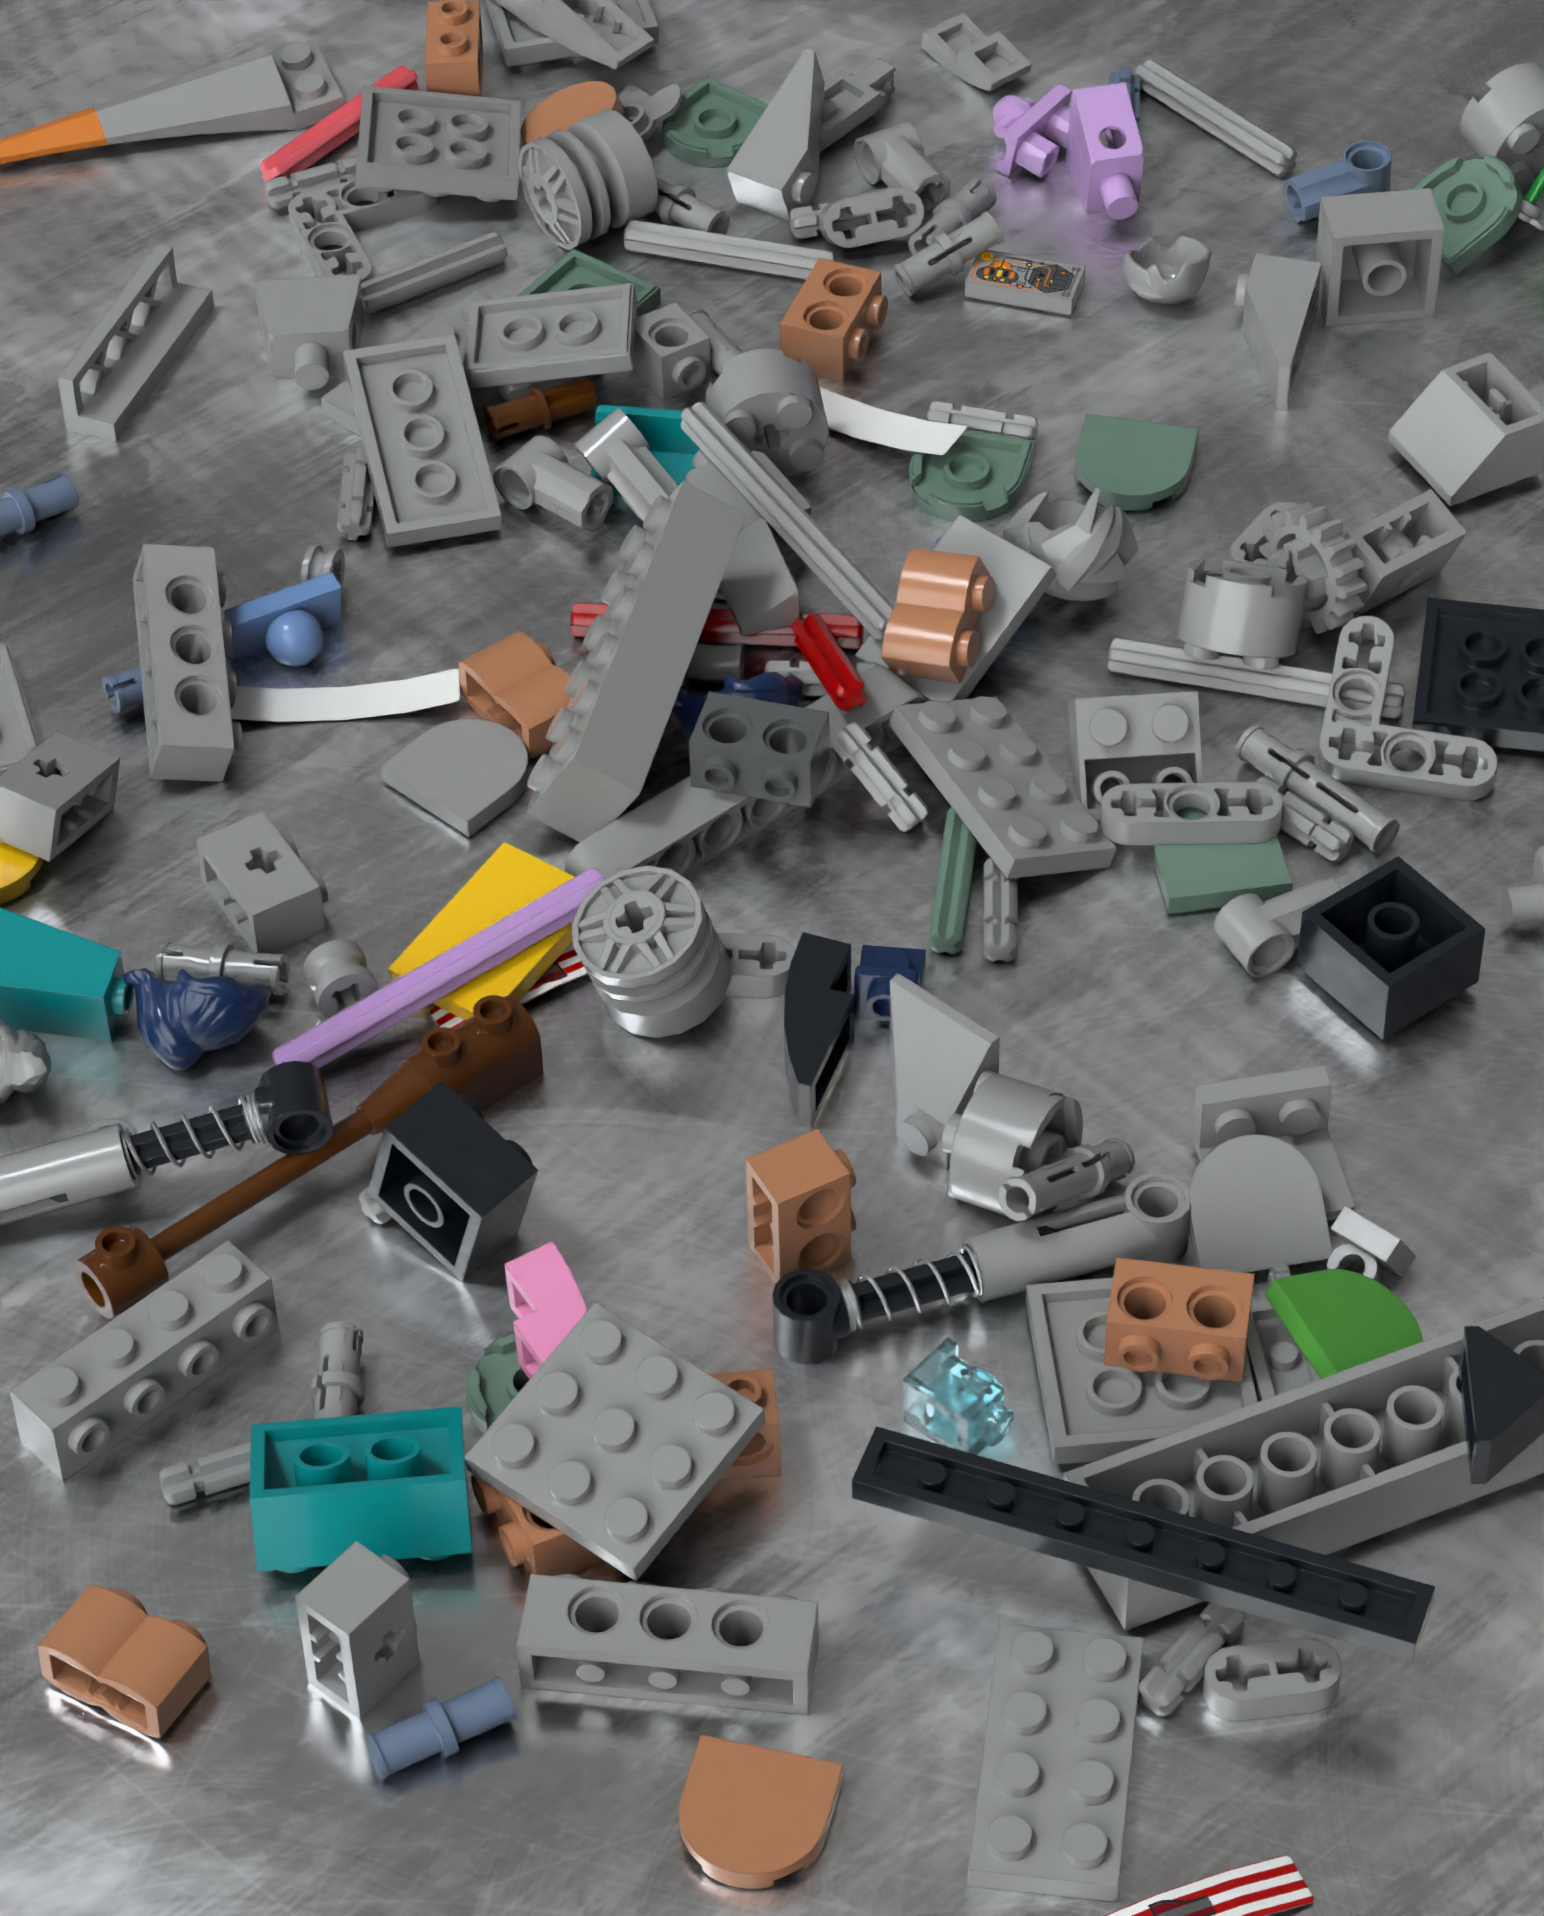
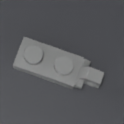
M879 58L856 75L840 70L825 81L820 152L878 112L886 104L887 98L895 92L893 84L896 69L894 66Z

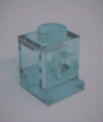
M947 1337L903 1378V1422L936 1444L978 1455L987 1445L993 1447L1003 1440L1012 1426L1014 1412L1003 1405L1004 1387L998 1384L996 1379L985 1369L971 1366L958 1358L959 1343Z

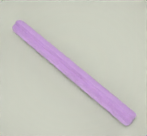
M589 868L276 1048L272 1053L275 1065L282 1062L302 1061L308 1062L318 1067V1069L572 923L581 901L598 883L606 878L597 868Z

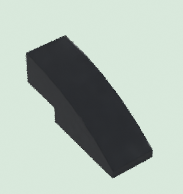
M805 932L802 933L793 955L785 989L784 1044L785 1070L790 1101L799 1127L812 1130L855 1039L854 995L849 994L851 990V944Z

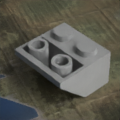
M1489 352L1442 369L1389 430L1388 441L1447 504L1452 506L1544 472V406Z
M1198 691L1074 698L1067 700L1071 764L1078 800L1096 821L1101 820V801L1103 795L1114 786L1141 783H1203ZM1156 811V817H1163V811ZM1127 812L1124 813V816H1134V813Z

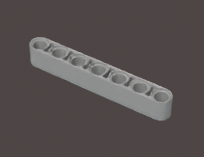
M875 666L859 675L865 683L863 690L868 696L863 707L854 705L849 712L841 711L836 707L829 694L806 706L805 708L829 712L830 758L816 796L854 774L850 770L854 766L852 761L848 759L844 762L831 746V740L839 731L852 722H858L872 738L868 742L874 750L879 746L884 754H887L903 744L888 725L895 705L925 703L928 700L885 666ZM691 776L583 839L570 852L564 871L576 877L589 868H597L607 879L621 870L648 865L672 869L684 877L800 806L692 787Z

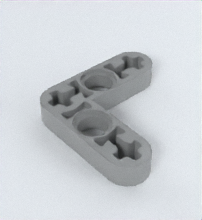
M355 180L295 196L288 205L290 231L315 277L344 275L340 274V272L347 270V275L360 274L362 283L373 278L371 261L354 233L428 213L438 205L439 197L429 196L419 191L397 189L390 192H379L369 187L355 186ZM361 201L375 202L374 204L368 206L353 205L354 203ZM313 218H315V220H316L317 222H322V223L315 226V222H314V219H313ZM328 245L342 246V248L327 251L319 249Z
M1359 616L1351 619L1343 626L1336 651L1319 741V764L1322 770L1337 781L1348 784L1462 801H1475L1485 797L1493 789L1497 774V756L1487 743L1475 738L1381 725L1393 661L1394 633L1386 622L1374 616ZM1363 639L1374 640V647L1370 652L1368 670L1357 668L1359 647ZM1362 688L1371 693L1374 700L1367 708L1353 710L1344 706L1339 698L1345 690ZM1343 743L1354 744L1355 751L1352 753L1350 760L1339 758L1338 751L1341 750ZM1374 746L1381 747L1380 766L1372 765ZM1412 749L1423 756L1425 763L1418 770L1404 772L1394 767L1390 759L1399 750ZM1436 755L1444 756L1441 775L1434 774ZM1465 761L1477 763V770L1473 778L1461 776V769Z

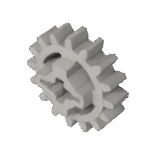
M1304 502L1272 515L1273 523L1263 527L1262 530L1269 542L1259 546V551L1268 558L1267 565L1288 570L1286 582L1293 583L1299 575L1307 579L1300 628L1306 629L1313 626L1315 632L1320 634L1329 629L1333 630L1354 619L1353 613L1363 609L1364 606L1357 594L1367 590V584L1358 577L1359 569L1365 567L1363 560L1353 557L1351 550L1354 548L1356 541L1354 537L1344 539L1342 532L1343 521L1337 518L1329 522L1327 508L1322 505L1313 509L1310 502Z

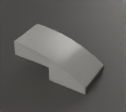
M964 12L923 32L920 46L945 69L980 89L992 91L1031 70L1032 63L1000 31L986 36Z

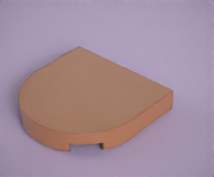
M700 1734L679 1802L681 1838L691 1855L702 1865V1870L716 1881L734 1887L749 1889L772 1886L773 1880L789 1875L802 1866L807 1868L819 1856L827 1838L844 1780V1764Z

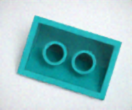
M461 1406L251 1424L250 1507L257 1571L279 1570L285 1573H298L311 1567L329 1566L355 1541L362 1544L378 1557L387 1555L395 1560L422 1558L435 1561L449 1558L454 1554L472 1553Z

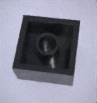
M1397 856L1302 912L1297 966L1383 1040L1479 981L1485 928Z
M441 1081L384 1128L367 1194L463 1282L518 1234L538 1169L532 1164L529 1155L518 1143L512 1140H505L484 1121L481 1111L470 1099L465 1096H457Z

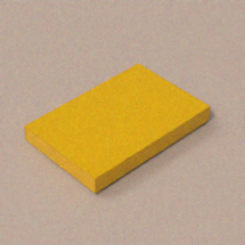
M503 842L388 968L391 981H395L575 876ZM572 923L432 1004L466 1021L474 1016V1005L483 997L490 995L509 996L519 1002L573 942Z

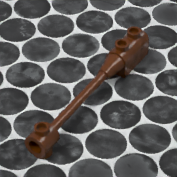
M498 995L483 997L474 1005V1016L453 1029L437 1027L427 1031L421 1039L422 1048L402 1059L398 1064V1069L356 1107V1112L333 1125V1133L329 1141L321 1148L306 1154H286L152 1238H149L136 1226L129 1228L113 1226L103 1230L95 1240V1249L74 1261L73 1264L76 1279L84 1295L98 1313L110 1321L169 1281V1274L164 1261L367 1135H376L383 1132L388 1124L441 1081L457 1096H465L470 1099L481 1112L544 1073L541 1038L533 1019L527 1010L512 997Z

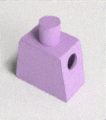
M1125 82L1072 89L1066 164L1084 210L1091 214L1107 211L1108 216L1116 220L1126 219L1138 210L1144 164V150ZM1102 132H1105L1108 148L1100 142L1099 136Z

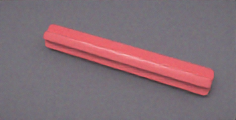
M405 66L396 67L370 85L416 91L419 88L416 82L418 78L413 70L409 71ZM362 92L264 159L260 164L263 181L266 182L281 176H286L287 179H290V174L310 168L357 135L360 127Z

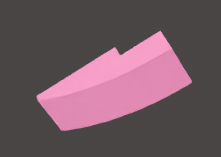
M553 1241L504 1264L510 1307L518 1317L517 1320L513 1321L518 1363L529 1379L587 1312L585 1302L574 1276Z

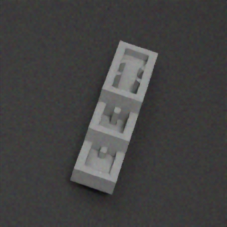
M495 0L543 35L577 54L613 69H618L651 48L655 40L612 0Z

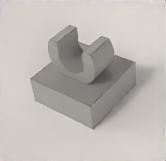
M1347 1206L1343 1208L1330 1228L1345 1244L1340 1245L1331 1253L1327 1262L1328 1269L1346 1270L1352 1262L1364 1261L1365 1270L1363 1275L1381 1284L1383 1280V1267L1402 1278L1416 1257L1400 1238Z

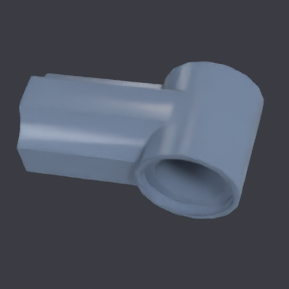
M1358 141L1349 145L1344 150L1342 161L1284 180L1283 195L1287 201L1289 214L1297 224L1319 218L1321 197L1390 191L1392 165L1390 149L1377 141Z

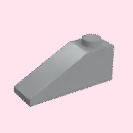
M804 49L726 169L738 203L789 222L790 211L793 208L801 207L810 202L816 191L818 181L825 82L815 50Z
M1256 253L1249 275L1242 273L1239 275L1235 294V307L1244 308L1242 331L1275 408L1287 410L1318 308L1322 263Z

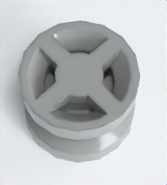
M335 939L316 947L306 957L302 967L307 984L315 991V1002L318 1009L327 1018L334 1016L379 990L375 976L367 968L366 957L357 943L348 939Z

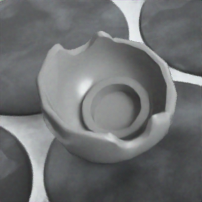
M1179 236L1176 242L1168 249L1158 247L1155 238L1150 237L1138 250L1127 251L1123 257L1121 271L1125 282L1137 295L1150 302L1176 305L1190 300L1200 290L1208 272L1212 252L1203 242L1190 236Z

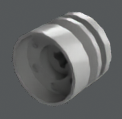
M606 108L569 126L568 131L558 129L544 138H537L521 147L518 166L519 178L525 199L543 232L558 247L571 250L587 242L589 239L593 240L605 234L608 227L620 228L631 220H638L652 213L658 200V186L652 159L635 128L618 111Z
M648 865L621 870L598 883L581 901L572 923L573 947L616 1024L634 1035L651 1038L682 1034L704 1022L722 1003L731 980L730 959L717 932L712 926V921L699 895L688 879L672 869Z

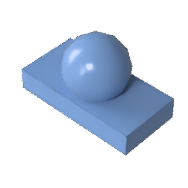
M333 572L223 611L224 621H229L231 624L232 641L229 656L232 661L268 649L269 654L278 663L290 667L304 666L316 659L323 646L324 635L322 629L341 623V586Z

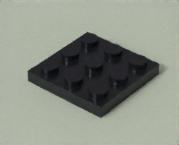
M1428 597L1412 729L1475 738L1484 741L1489 746L1544 752V610Z

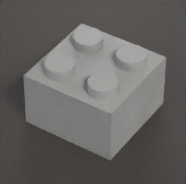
M1431 188L1320 198L1315 262L1322 263L1318 303L1326 327L1435 318L1444 226Z

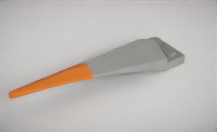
M315 39L303 43H293L282 50L272 53L263 46L0 139V164L54 153L149 139L246 131L299 130L316 124L345 104Z

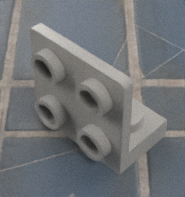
M1325 1065L1196 1085L1192 1140L1200 1162L1215 1146L1232 1138L1244 1135H1266L1278 1138L1295 1147L1312 1165L1320 1182L1327 1221L1336 1220L1345 1206L1353 1211L1355 1209L1353 1196L1328 1131L1332 1083Z

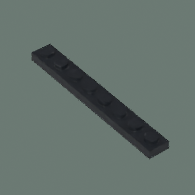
M877 1426L852 1479L853 1499L1409 1661H1414L1433 1605L1435 1586Z

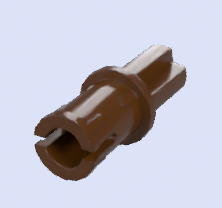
M585 377L542 391L535 386L529 389V394L484 407V416H490V418L484 420L492 440L498 442L504 438L541 427L543 431L551 429V422L592 410L597 403V395L591 380Z

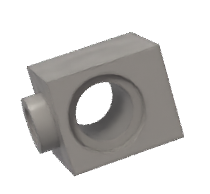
M676 302L636 317L633 369L663 401L711 382L710 337Z

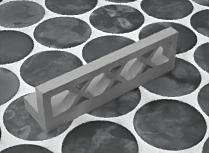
M161 244L156 245L58 375L57 379L66 430L117 442L214 309L212 290L177 282L173 247Z

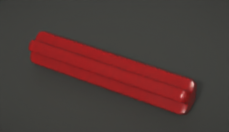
M810 613L805 620L796 618L791 626L792 631L796 635L794 642L836 707L845 712H849L854 705L863 707L868 699L867 694L863 690L865 683L821 617Z

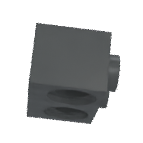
M709 691L689 740L691 786L811 807L830 758L829 712Z

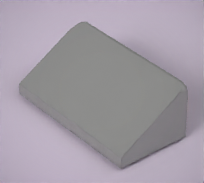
M759 519L740 531L720 582V588L742 636L792 626L793 621L796 618L799 619L797 587L766 519Z

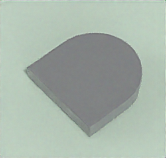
M458 719L439 724L424 732L380 765L382 781L468 837L512 805L522 795L526 787L529 767L527 750L519 736L501 724L483 719Z
M1244 1135L1218 1144L1198 1164L1188 1184L1189 1200L1191 1203L1189 1233L1195 1267L1209 1269L1245 1268L1248 1273L1269 1269L1270 1265L1274 1263L1286 1262L1289 1266L1329 1259L1332 1253V1246L1320 1182L1312 1165L1295 1147L1271 1136Z

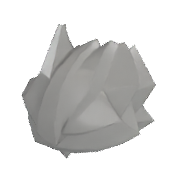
M1095 488L1085 505L1069 499H1059L1047 503L1049 492H1043L1025 504L1003 528L1004 540L1052 566L1057 576L1045 591L1048 595L1076 601L1107 598L1119 591L1118 581L1127 579L1124 566L1138 552L1136 538L1122 509L1119 507L1114 509L1113 504L1098 508L1100 489Z

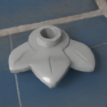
M629 84L619 95L624 109L623 116L632 124L644 144L648 142L654 133L656 125L669 118L679 108L682 101V93L678 84L669 85L651 97L635 85Z

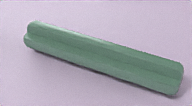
M952 807L947 811L929 930V946L936 953L946 951L953 955L963 948L978 841Z

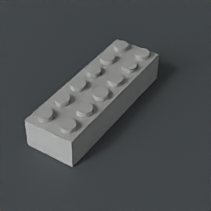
M683 480L668 499L661 495L657 497L646 515L643 523L644 528L637 525L632 527L618 554L619 557L626 560L622 571L617 569L601 596V601L608 605L604 616L599 614L584 638L583 647L590 650L586 662L581 660L576 665L565 686L564 692L572 696L567 708L563 706L558 711L547 731L546 739L553 743L549 755L544 753L540 757L529 776L527 787L533 789L534 793L526 814L581 842L586 837L615 821L641 793L746 517L744 513Z

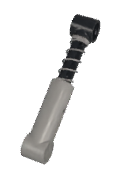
M282 1062L271 1067L262 1075L258 1087L255 1088V1092L252 1095L248 1094L246 1098L240 1096L237 1106L217 1111L215 1106L211 1104L208 1114L187 1119L186 1115L181 1113L180 1122L159 1128L152 1121L150 1124L151 1130L132 1135L129 1129L126 1128L124 1130L122 1125L118 1123L1 1156L0 1226L137 1188L141 1171L149 1176H153L157 1166L170 1162L182 1168L188 1157L202 1154L205 1158L212 1159L216 1149L230 1145L235 1150L241 1151L247 1140H251L253 1144L257 1143L259 1145L262 1142L264 1144L266 1142L270 1143L275 1150L284 1154L299 1155L315 1151L327 1143L333 1133V1123L323 1074L318 1067L308 1062Z
M1162 1172L1145 1173L1134 1178L1127 1186L1124 1194L969 1236L963 1239L960 1253L949 1249L946 1251L943 1259L933 1262L920 1257L917 1259L914 1267L905 1270L891 1265L888 1267L885 1275L876 1278L862 1273L854 1284L850 1280L846 1281L845 1279L835 1281L833 1277L819 1270L809 1268L794 1270L784 1275L775 1284L772 1293L775 1348L781 1356L793 1363L803 1365L818 1364L831 1358L839 1349L841 1339L848 1337L849 1333L856 1331L857 1327L862 1330L863 1321L887 1315L888 1320L892 1321V1313L916 1307L917 1312L921 1313V1305L944 1298L946 1303L950 1305V1297L969 1292L973 1297H977L981 1303L1026 1291V1285L1055 1283L1115 1266L1116 1257L1172 1264L1186 1253L1189 1244L1191 1205L1189 1187L1183 1180L1172 1174Z

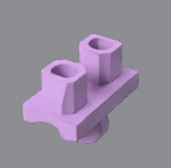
M1058 83L1036 104L1029 98L1023 100L1015 95H1007L995 104L993 108V119L995 122L993 131L997 137L1004 138L1006 144V155L997 162V171L1010 177L1022 166L1042 178L1052 169L1057 161L1060 147L1050 140L1067 149L1071 110L1068 108L1072 90Z

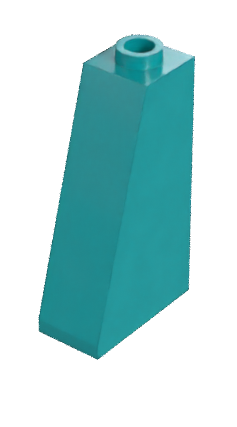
M0 907V1019L8 1023L13 1030L24 1029L28 1032L112 1041L120 1016L127 1017L130 1014L134 998V988L125 984L123 980L125 973L121 951Z

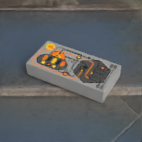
M986 250L974 259L965 280V297L1072 315L1085 283L1086 267Z

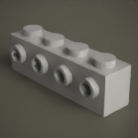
M229 1240L12 1388L10 1395L21 1443L64 1482L277 1332L279 1326L271 1277Z

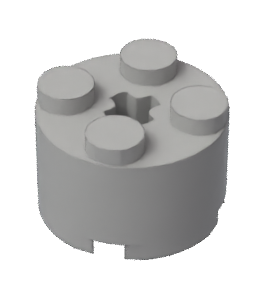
M1532 62L1511 66L1493 76L1486 82L1490 91L1479 103L1472 97L1465 107L1460 122L1461 135L1478 158H1484L1483 155H1492L1502 160L1512 171L1521 191L1530 184L1532 179L1538 177L1544 167V70L1539 64Z
M761 348L746 351L729 359L721 367L722 374L713 386L712 382H710L706 390V405L750 452H763L786 478L802 471L816 469L824 460V449L828 441L829 426L818 378L814 369L802 358H800V363L785 357L783 350Z
M1205 559L1194 560L1188 563L1177 633L1178 638L1185 642L1183 651L1185 655L1213 660L1218 659L1221 652L1243 656L1242 663L1249 667L1277 669L1281 658H1286L1297 652L1307 587V579L1299 575L1293 583L1286 582L1288 573L1286 569L1239 560L1221 559L1220 571H1204Z
M989 1070L983 1071L976 1082L973 1096L968 1102L963 1115L953 1114L943 1131L941 1140L942 1150L951 1154L947 1185L948 1196L1006 1216L998 1200L1001 1185L1009 1184L1006 1180L1022 1176L1044 1165L1054 1163L1062 1157L1068 1148L1071 1149L1081 1145L1083 1115L1079 1102L1050 1089ZM1057 1206L1034 1214L1027 1220L1052 1214Z

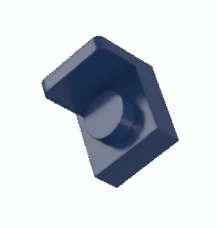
M862 945L860 965L856 967L854 975V1018L890 1021V980L899 973L923 988L926 950Z

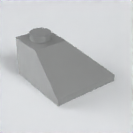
M899 973L890 980V1077L896 1136L910 1151L920 1156H926L947 1170L950 1168L951 1154L944 1152L941 1147L944 1128L953 1114L963 1115L982 1072L989 1070L999 1073L1000 1036Z

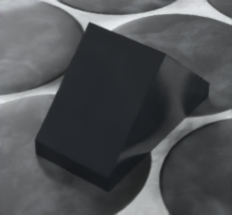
M1465 1326L1458 1372L1471 1484H1486L1544 1433V1372L1481 1327Z

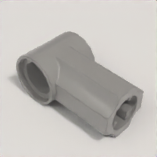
M908 121L862 136L855 141V159L866 181L870 184L883 181L888 187H906L913 190L922 200L924 216L933 214V209L950 196L951 181L924 154L921 138L914 126ZM905 204L911 210L910 204Z
M619 407L574 443V446L604 483L610 482L615 487L625 503L643 522L657 497L661 495L668 499L678 487L676 482L649 451L651 448L649 443Z
M542 435L532 438L498 465L493 473L494 483L498 492L513 507L528 509L536 503L581 528L585 527L591 531L605 521L606 514L614 502L612 486L570 465L558 444Z
M1333 878L1327 880L1320 879L1267 901H1263L1257 894L1247 893L1239 895L1223 906L1214 921L1215 933L1251 976L1259 978L1269 976L1280 970L1290 960L1294 950L1299 948L1302 912L1342 888Z

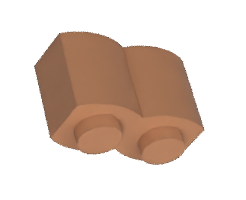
M911 548L901 572L897 602L888 619L882 644L881 658L895 675L960 684L967 667L975 665L980 650V637L975 628L980 621L982 613L988 612L991 609L995 595L994 579L990 576L989 571L979 556Z
M517 631L458 662L460 692L471 708L483 720L501 724L518 735L526 747L529 760L551 749L553 743L546 739L547 731L558 711L563 706L568 707L572 696L564 692L570 675L562 668L556 666L554 658L545 644L539 641L535 642L526 634Z
M89 1584L37 1645L42 1676L54 1686L82 1702L101 1706L126 1726L156 1738L162 1737L211 1677L208 1646L202 1635L193 1626L181 1620H173L171 1622L161 1617L148 1615L143 1604L135 1596L122 1589L112 1591L101 1586Z

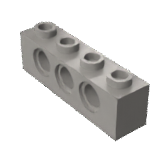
M143 543L133 574V590L150 779L223 782L231 758H239L242 745L241 725L239 722H232L230 709L234 707L236 700V674L234 671H227L225 657H228L230 654L232 631L230 622L222 621L221 608L224 607L227 592L225 572H217L214 547Z
M530 1574L516 1645L520 1687L808 1715L819 1645L818 1601L801 1600L785 1594L759 1596L727 1593L721 1589L711 1587L695 1590L655 1586L645 1581L621 1583L583 1579L572 1574H560L557 1576ZM675 1637V1639H664V1638ZM747 1644L748 1646H734V1645Z

